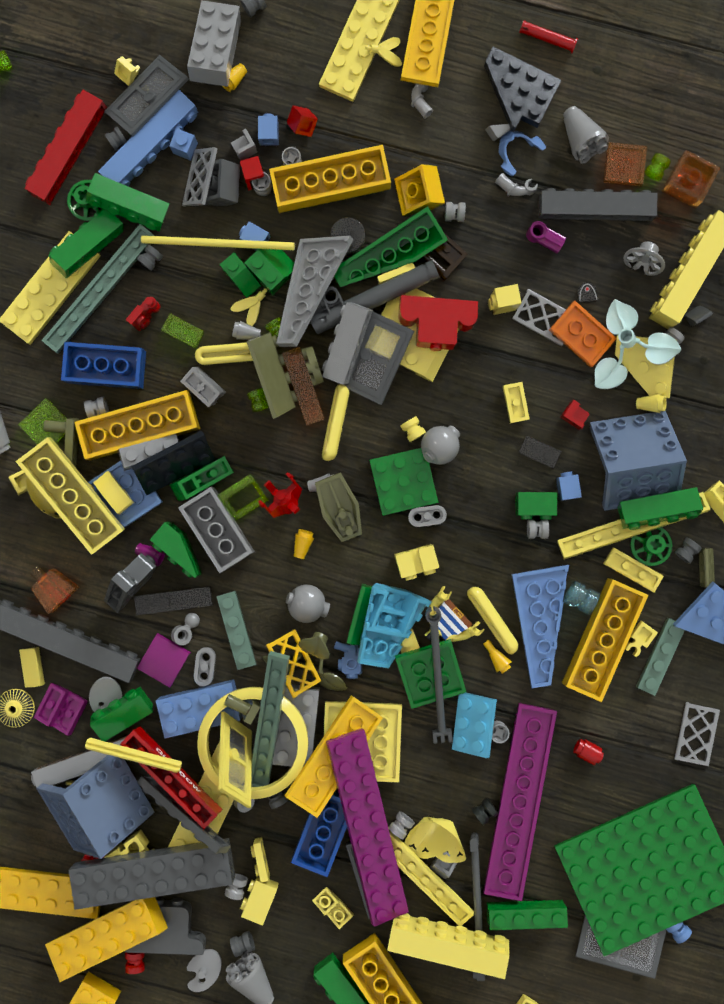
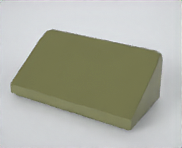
M702 548L699 552L701 587L707 588L712 582L715 583L713 548Z

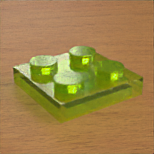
M45 398L18 425L37 445L47 437H51L57 443L65 433L45 432L44 422L45 420L66 422L67 418Z

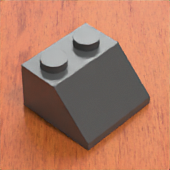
M224 159L215 161L205 205L228 206L238 203L239 164ZM204 164L198 168L199 172L205 167ZM206 173L202 177L203 181H205ZM202 192L198 196V200H201Z

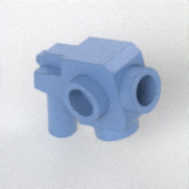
M336 641L334 649L344 651V657L338 659V670L342 671L347 679H358V675L362 673V664L357 662L358 645H347Z

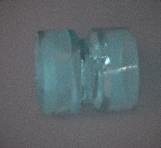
M574 581L564 597V603L572 607L578 606L579 611L589 615L596 607L600 593L590 588L586 590L585 585Z

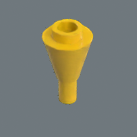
M490 640L483 643L490 653L496 673L500 671L503 674L511 668L509 664L512 661L498 649L496 650Z

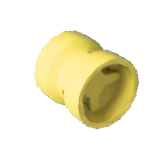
M417 416L400 426L403 431L408 432L407 438L409 442L426 433L423 427L418 426L419 420Z

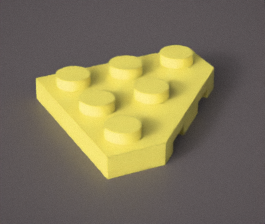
M617 335L615 356L619 359L621 343ZM636 336V338H639L640 341H642L645 344H648L649 337ZM636 343L631 348H624L622 364L648 395L661 394V396L670 398L675 357L665 364L656 365L646 358L645 352L647 348Z

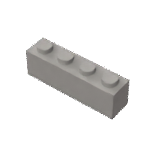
M347 302L346 305H343L340 316H342L340 324L338 323L334 330L336 335L334 342H331L328 353H330L328 361L326 360L322 367V371H324L322 377L343 385L349 383L373 310L352 302Z

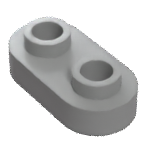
M439 505L419 507L409 512L408 520L415 527L437 525L445 521L447 513ZM435 511L440 513V517L437 519L433 517ZM415 514L421 515L420 521L414 519Z
M201 648L196 654L194 681L199 686H207L213 681L216 653L212 648ZM205 653L209 654V660L204 659L203 655ZM203 672L207 673V679L201 677Z

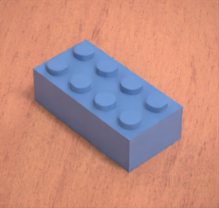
M234 679L159 697L156 700L164 739L199 731L203 718L212 705L224 695L237 690ZM229 707L221 711H225L237 721H240L243 717L241 713ZM221 712L216 716L211 727L221 725Z

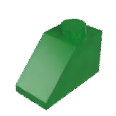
M234 252L219 264L224 273L246 298L261 287L256 278Z

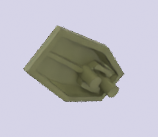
M341 472L315 482L323 519L340 541L344 542L361 535L359 503Z

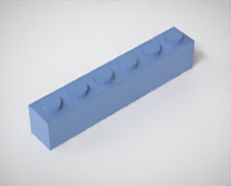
M178 90L98 171L100 175L129 186L130 181L134 177H138L143 172V168L148 163H152L161 150L169 146L176 128L183 131V127L188 122L191 123L195 120L198 113L195 104Z

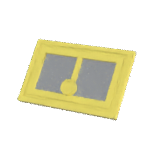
M223 711L221 712L218 790L245 807L251 808L252 731Z

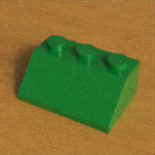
M361 585L347 637L348 644L360 645L373 586Z

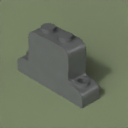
M139 554L123 571L120 570L111 579L104 602L116 613H119L152 577L156 568L155 560L149 555Z
M155 897L168 928L160 934L125 951L127 953L203 955L206 948V937L201 932L192 931V906L188 901H183L182 898L164 900V898Z

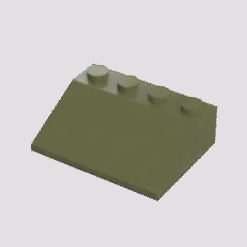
M271 332L249 339L247 345L274 419L295 408L294 402L298 400L295 391H290L288 384L292 382L289 373H284L282 366L285 365L282 354L278 355L276 347L279 345L276 344V335L272 336Z

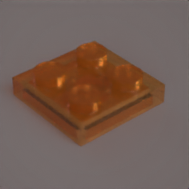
M609 142L607 145L604 182L642 186L647 146Z

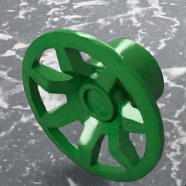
M92 180L77 182L70 189L67 197L69 210L76 218L83 221L93 219V217H88L89 208L96 212L99 211L97 207H93L86 202L89 187L85 186V184H90ZM72 196L77 202L73 207L71 204ZM83 207L84 217L78 215L75 210Z
M662 527L657 528L660 531L657 535H652L651 531L646 532L647 537L645 539L637 535L632 537L631 551L640 563L647 566H657L669 558L672 551V540L668 532ZM663 534L666 536L668 544H666L664 538L661 537ZM635 539L643 543V547L636 551L634 547ZM665 547H668L667 554L663 557L661 553ZM646 551V561L642 560L637 553ZM655 554L660 560L651 563L650 559Z

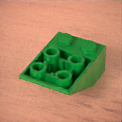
M164 522L150 539L153 542L152 546L160 553L162 551L168 555L167 559L172 564H179L183 568L182 572L191 578L193 576L196 578L201 576L202 571L187 534L173 522Z

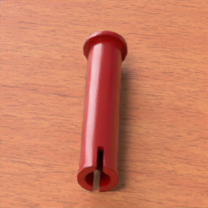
M525 20L519 32L569 50L571 54L578 38L575 40Z

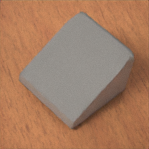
M509 124L491 125L485 130L492 141H495L509 131L510 126Z
M436 857L429 868L443 879L450 877L457 863H446Z

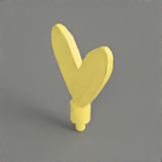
M393 37L379 45L370 44V46L365 47L370 53H378L385 61L395 67L402 65L400 58L390 51L400 44L399 38Z
M265 288L262 292L259 291L256 296L237 301L232 305L231 311L241 312L249 309L246 321L248 325L253 326L258 319L260 301L266 296L264 294L267 292V289Z

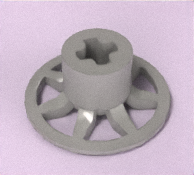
M643 242L640 247L629 249L624 254V262L628 267L631 268L629 262L637 261L632 269H639L642 265L646 275H658L665 269V261L658 254L659 247L652 242ZM649 266H651V268L655 270V272H650Z

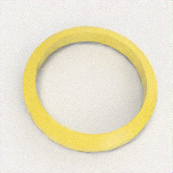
M246 687L229 692L217 700L203 718L198 733V755L205 773L217 787H219V770L213 763L209 751V733L213 721L227 707L224 705V702L229 694L241 700H261L263 692L261 687ZM283 696L281 710L289 717L295 728L298 740L297 755L291 768L279 780L269 785L251 787V799L270 797L287 788L296 779L306 760L308 752L306 724L299 710L285 696ZM229 780V783L244 792V786Z

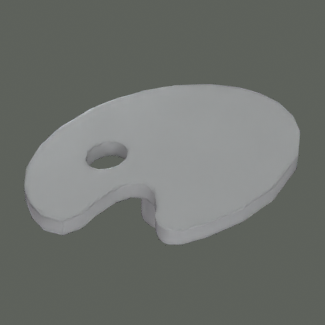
M102 677L96 680L89 693L90 706L94 712L98 709H104L111 701L122 698L120 685L111 677ZM99 702H103L104 705L100 706Z
M205 949L203 955H195L189 962L187 971L196 973V976L187 984L191 991H204L217 980L222 965L221 957L217 951ZM205 978L204 982H200L199 979Z

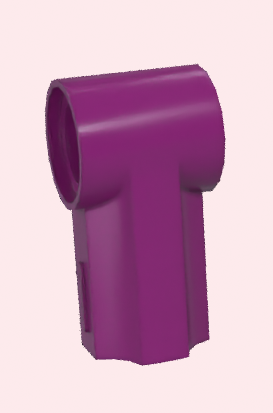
M541 221L534 222L526 232V237L530 242H537L555 253L560 251L566 237L547 228ZM533 228H537L541 235L536 236L533 233Z

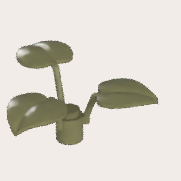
M315 632L313 637L300 640L299 647L304 652L320 659L318 675L321 682L319 684L333 691L346 690L348 687H346L345 682L339 676L323 672V659H328L330 656L326 646L328 637L323 633ZM302 653L298 654L296 662L301 658ZM268 655L262 656V659L265 661L266 664L268 660ZM291 664L288 666L287 674L290 672Z

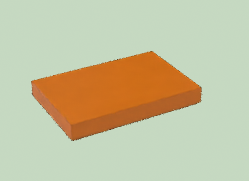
M575 300L549 329L552 334L590 368L597 363L617 339Z

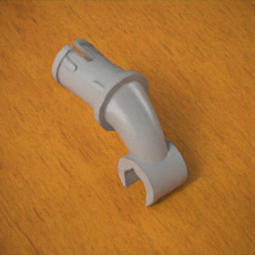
M415 83L411 94V106L415 107L425 119L433 112V109L423 99L424 96L421 94L428 89V86Z
M504 173L495 181L496 184L507 192V196H530L535 193L538 186L536 184L533 188L528 187L532 179L526 180L524 186H518L517 183H513Z

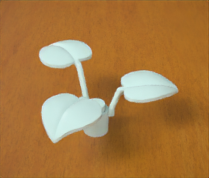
M614 299L608 309L606 325L612 334L618 335L621 343L619 361L617 362L614 358L609 357L602 359L595 368V387L611 389L624 382L628 373L627 368L620 365L623 361L624 348H631L638 343L647 348L645 355L651 363L661 365L669 362L680 353L681 347L679 343L665 333L650 335L648 344L640 341L639 338H636L633 330H631L637 325L638 313L630 305Z

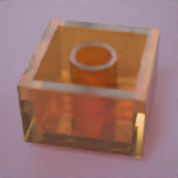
M685 150L676 162L662 191L697 208L703 202L720 167Z

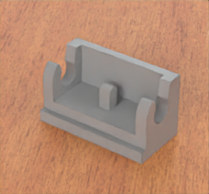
M192 367L180 381L207 407L215 405L218 398L226 393L200 367Z

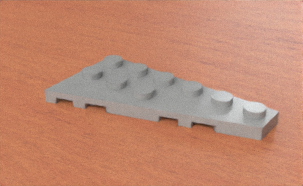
M351 236L300 239L276 342L280 347H297L353 241Z

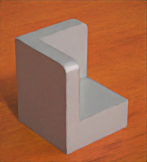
M246 129L242 130L244 134L242 137L231 142L240 161L257 153L256 146Z

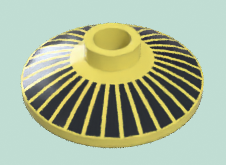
M11 689L0 696V721L9 727H21L31 720L34 715L35 705L32 697L26 691ZM11 706L16 708L15 713L11 712Z

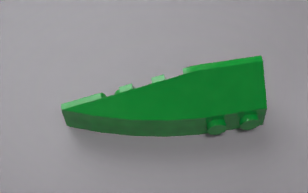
M427 206L341 263L334 278L340 287L416 262L448 241Z

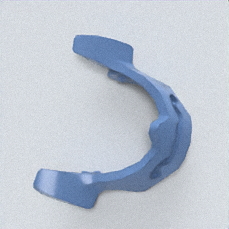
M508 131L501 137L498 152L503 159L501 167L505 173L510 176L516 174V170L511 165L507 156L506 147L508 143L514 140V137H523L531 147L535 146L540 150L546 149L545 144L538 136L529 138L522 132Z

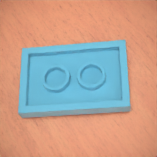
M470 693L459 694L452 750L483 758L490 757L497 699Z

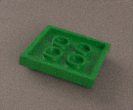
M421 448L370 460L382 516L438 503L430 465L424 459Z
M451 639L439 642L443 699L466 693ZM432 644L395 655L411 709L436 702Z

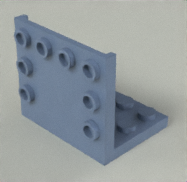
M666 411L590 422V430L606 472L602 502L604 511L618 509L617 507L622 501L682 489L687 460Z
M111 755L103 758L66 789L44 783L36 788L73 850L102 859L155 813L125 759Z

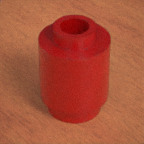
M579 739L573 749V753L577 754V757L592 765L599 764L604 756L601 747L586 739Z

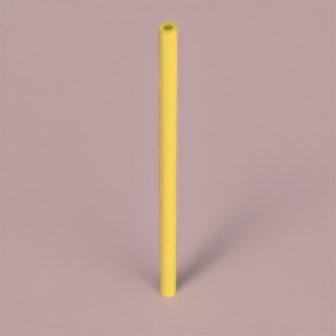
M141 236V243L295 250L294 242Z

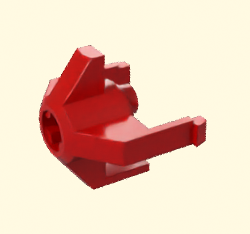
M288 472L286 476L292 484L287 489L278 490L270 480L264 484L274 496V502L269 507L261 500L258 501L259 505L262 508L264 507L273 518L284 514H296L300 510L298 500L302 488L294 480V476Z

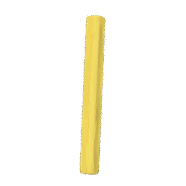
M94 738L87 739L85 748L88 750L176 773L181 770L182 762Z

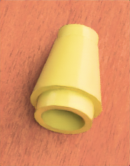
M661 394L641 397L636 400L637 409L656 413L666 410V396H661Z

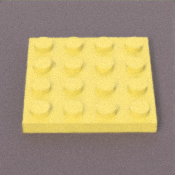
M325 701L324 735L346 702ZM362 702L383 717L367 742L377 782H399L402 704Z

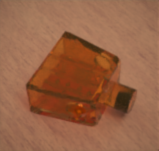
M38 566L31 572V575L37 580L31 587V590L48 614L55 612L79 588L76 583L56 569H50L45 573Z

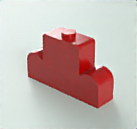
M401 295L399 300L398 319L400 324L405 327H411L416 323V346L419 348H430L431 351L453 350L457 343L458 329L464 332L471 330L478 317V301Z

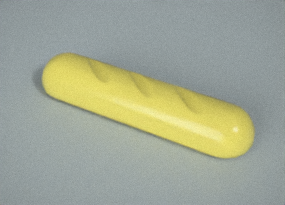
M247 343L202 346L195 352V359L201 365L253 361Z
M343 384L336 386L322 450V458L325 461L333 460L338 452L349 398V389Z
M471 587L467 591L470 601L502 648L508 654H514L518 650L517 640L484 591L479 587Z

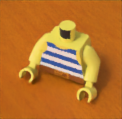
M443 586L429 605L432 608L430 615L434 616L436 614L433 610L434 606L441 611V620L438 622L439 636L441 635L444 640L451 639V642L466 640L474 635H481L485 629H477L480 622L478 621L473 625L449 599L452 592L450 591L449 594L443 592L445 586ZM429 630V631L425 634V636H426L430 641H431V630Z

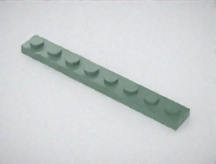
M139 224L41 341L59 354L64 348V342L70 341L135 264L137 257L145 252L148 244L141 243V236L154 235L143 225Z
M270 651L268 654L252 757L251 787L269 785L290 660L289 655Z

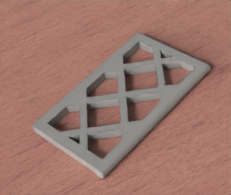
M217 148L194 150L182 203L183 207L205 205ZM211 153L210 160L208 162L206 158ZM204 163L205 167L199 172L198 168ZM195 173L197 177L192 182L193 175ZM206 173L205 181H203L202 177ZM199 182L200 187L195 192L194 187ZM191 192L192 197L188 201L189 193ZM202 192L201 200H198V196Z
M527 289V293L512 319L554 343L563 346L564 343L553 337L549 331L548 318L555 316L559 318L566 309ZM529 295L536 297L539 303L529 306L527 300ZM548 304L554 307L557 313L546 315L544 305ZM540 306L543 317L533 319L530 309ZM527 310L529 321L519 318V313ZM544 320L547 330L542 331L535 327L534 322Z
M689 702L685 703L675 760L709 766L720 713L719 709ZM689 708H694L698 714L689 720L687 717ZM713 712V721L709 724L703 715ZM701 717L706 726L696 731L692 722ZM689 725L694 734L685 739L683 737L685 727ZM709 729V741L704 743L700 734ZM697 737L702 746L693 751L688 742ZM683 745H685L690 752V754H688L685 757L680 756L681 747ZM703 749L706 750L705 761L699 760L696 756Z

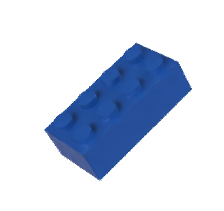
M64 342L61 381L71 384L143 389L146 351L139 347Z
M335 790L318 818L310 813L308 814L291 860L292 864L328 877L347 828L337 790Z

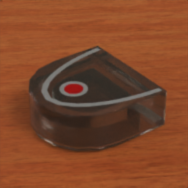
M585 282L578 287V303L598 300L597 289L593 283Z

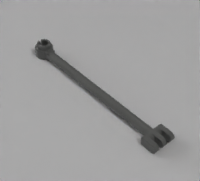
M434 606L433 610L436 612L434 616L430 615L431 607L425 612L431 630L438 729L432 730L433 744H437V737H440L441 743H445V736H448V742L451 743L453 742L452 730L445 726L438 631L441 611Z
M473 832L470 838L475 931H483L478 833ZM473 972V979L485 981V974Z

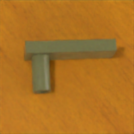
M68 418L66 422L45 420V432L65 433L64 454L76 467L78 434L74 422L79 421V418Z
M229 694L224 702L225 706L243 714L244 722L250 725L260 709L258 699L243 701Z

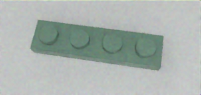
M236 591L216 596L237 670L256 665Z
M670 618L666 619L636 685L637 688L654 696L685 631L675 627L673 624L675 621Z

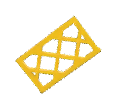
M295 629L266 644L269 652L274 651L272 647L276 644L282 646L281 654L285 653L286 648L295 651L293 660H289L291 668L286 678V686L293 698L321 682L308 653L299 647L300 638ZM292 635L297 643L296 647L287 644L288 638ZM299 652L302 653L306 661L305 665L296 663ZM295 666L304 669L302 679L293 677ZM308 670L312 672L315 678L312 682L305 681ZM291 680L300 682L299 690L296 692L291 685Z

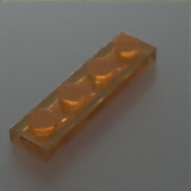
M300 347L283 352L282 355L306 425L325 420Z

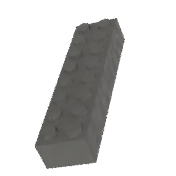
M229 838L223 839L230 845ZM204 842L75 862L68 870L74 909L233 885L235 871L231 847L227 853L213 854L207 849L208 846Z

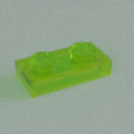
M169 314L161 329L162 332L195 349L205 333L203 330L172 314Z

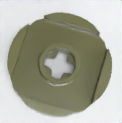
M313 346L301 349L304 359L309 360L306 361V366L309 374L313 373L310 375L313 386L323 383L324 380Z

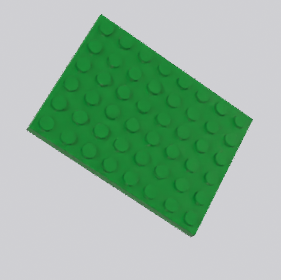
M695 784L686 786L554 845L603 956H607L724 903V846Z

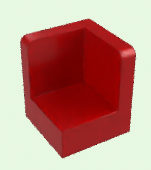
M292 105L287 125L295 134L312 137L318 118L309 109Z
M258 156L240 161L248 190L252 189L251 180L264 177Z
M572 400L560 418L580 430L585 426L584 422L588 418L589 413L579 407L580 403Z

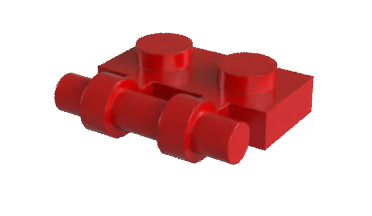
M147 297L140 306H136L125 320L140 331L149 325L150 315L153 312H158L161 306L155 298Z

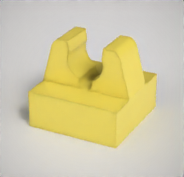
M122 56L117 59L114 74L129 86L138 75L140 67L138 65L134 67L131 64L132 60L130 58L125 59Z

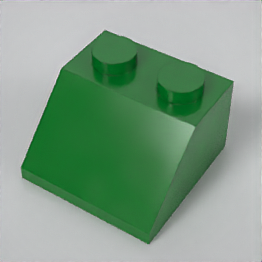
M258 249L244 262L249 271L272 295L291 278L294 262L283 250Z

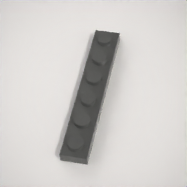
M140 777L137 783L143 788V792L155 798V802L165 807L170 816L177 818L183 828L194 833V837L198 841L204 842L211 853L228 852L231 846L209 826L203 829L153 777Z

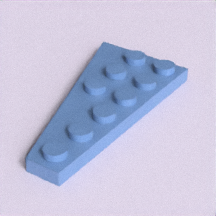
M569 565L511 574L531 688L549 686L552 682L554 657L557 649V637L560 629Z
M712 582L673 623L674 626L724 644V590Z

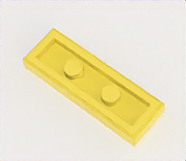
M612 547L603 563L655 593L664 577Z

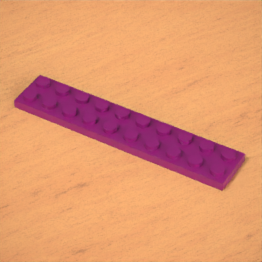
M518 703L498 809L499 814L497 815L483 893L486 895L522 901L557 710Z
M361 728L327 740L326 744L370 921L375 927L406 914L409 910L365 730Z

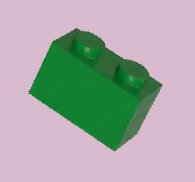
M516 492V515H521V519H532V515H538L540 519H552V516H557V492Z

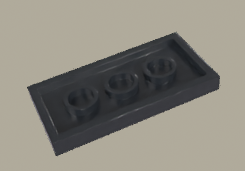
M201 430L131 467L147 496L215 461V458Z

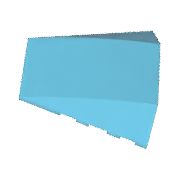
M375 583L371 589L357 662L359 664L389 668L395 659V655H398L402 648L401 643L405 638H409L412 633L410 630L414 623L420 621L423 616L421 614L426 606L429 607L432 601L405 589Z

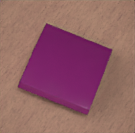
M157 633L137 669L170 688L191 652Z
M51 683L33 718L48 727L53 726L68 736L72 734L88 700L59 685Z

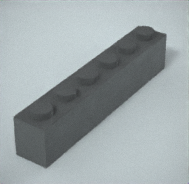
M547 188L541 191L539 195L538 219L652 221L657 216V193H651L650 190H642L640 192L622 190L620 192H613L611 189H605L601 192H594L593 189L575 191V189L569 188L563 191H556L554 188Z

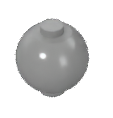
M451 425L448 427L436 426L429 429L421 441L424 459L429 463L439 465L451 462L459 452V431Z
M300 585L292 592H289L286 597L290 615L299 622L311 623L320 616L325 618L329 612L330 603L325 602V597L321 590L313 585Z

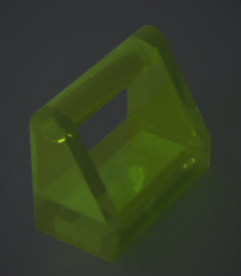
M252 474L218 494L236 521L259 507V500L263 503L268 501V498ZM253 484L260 497L235 512L228 499Z

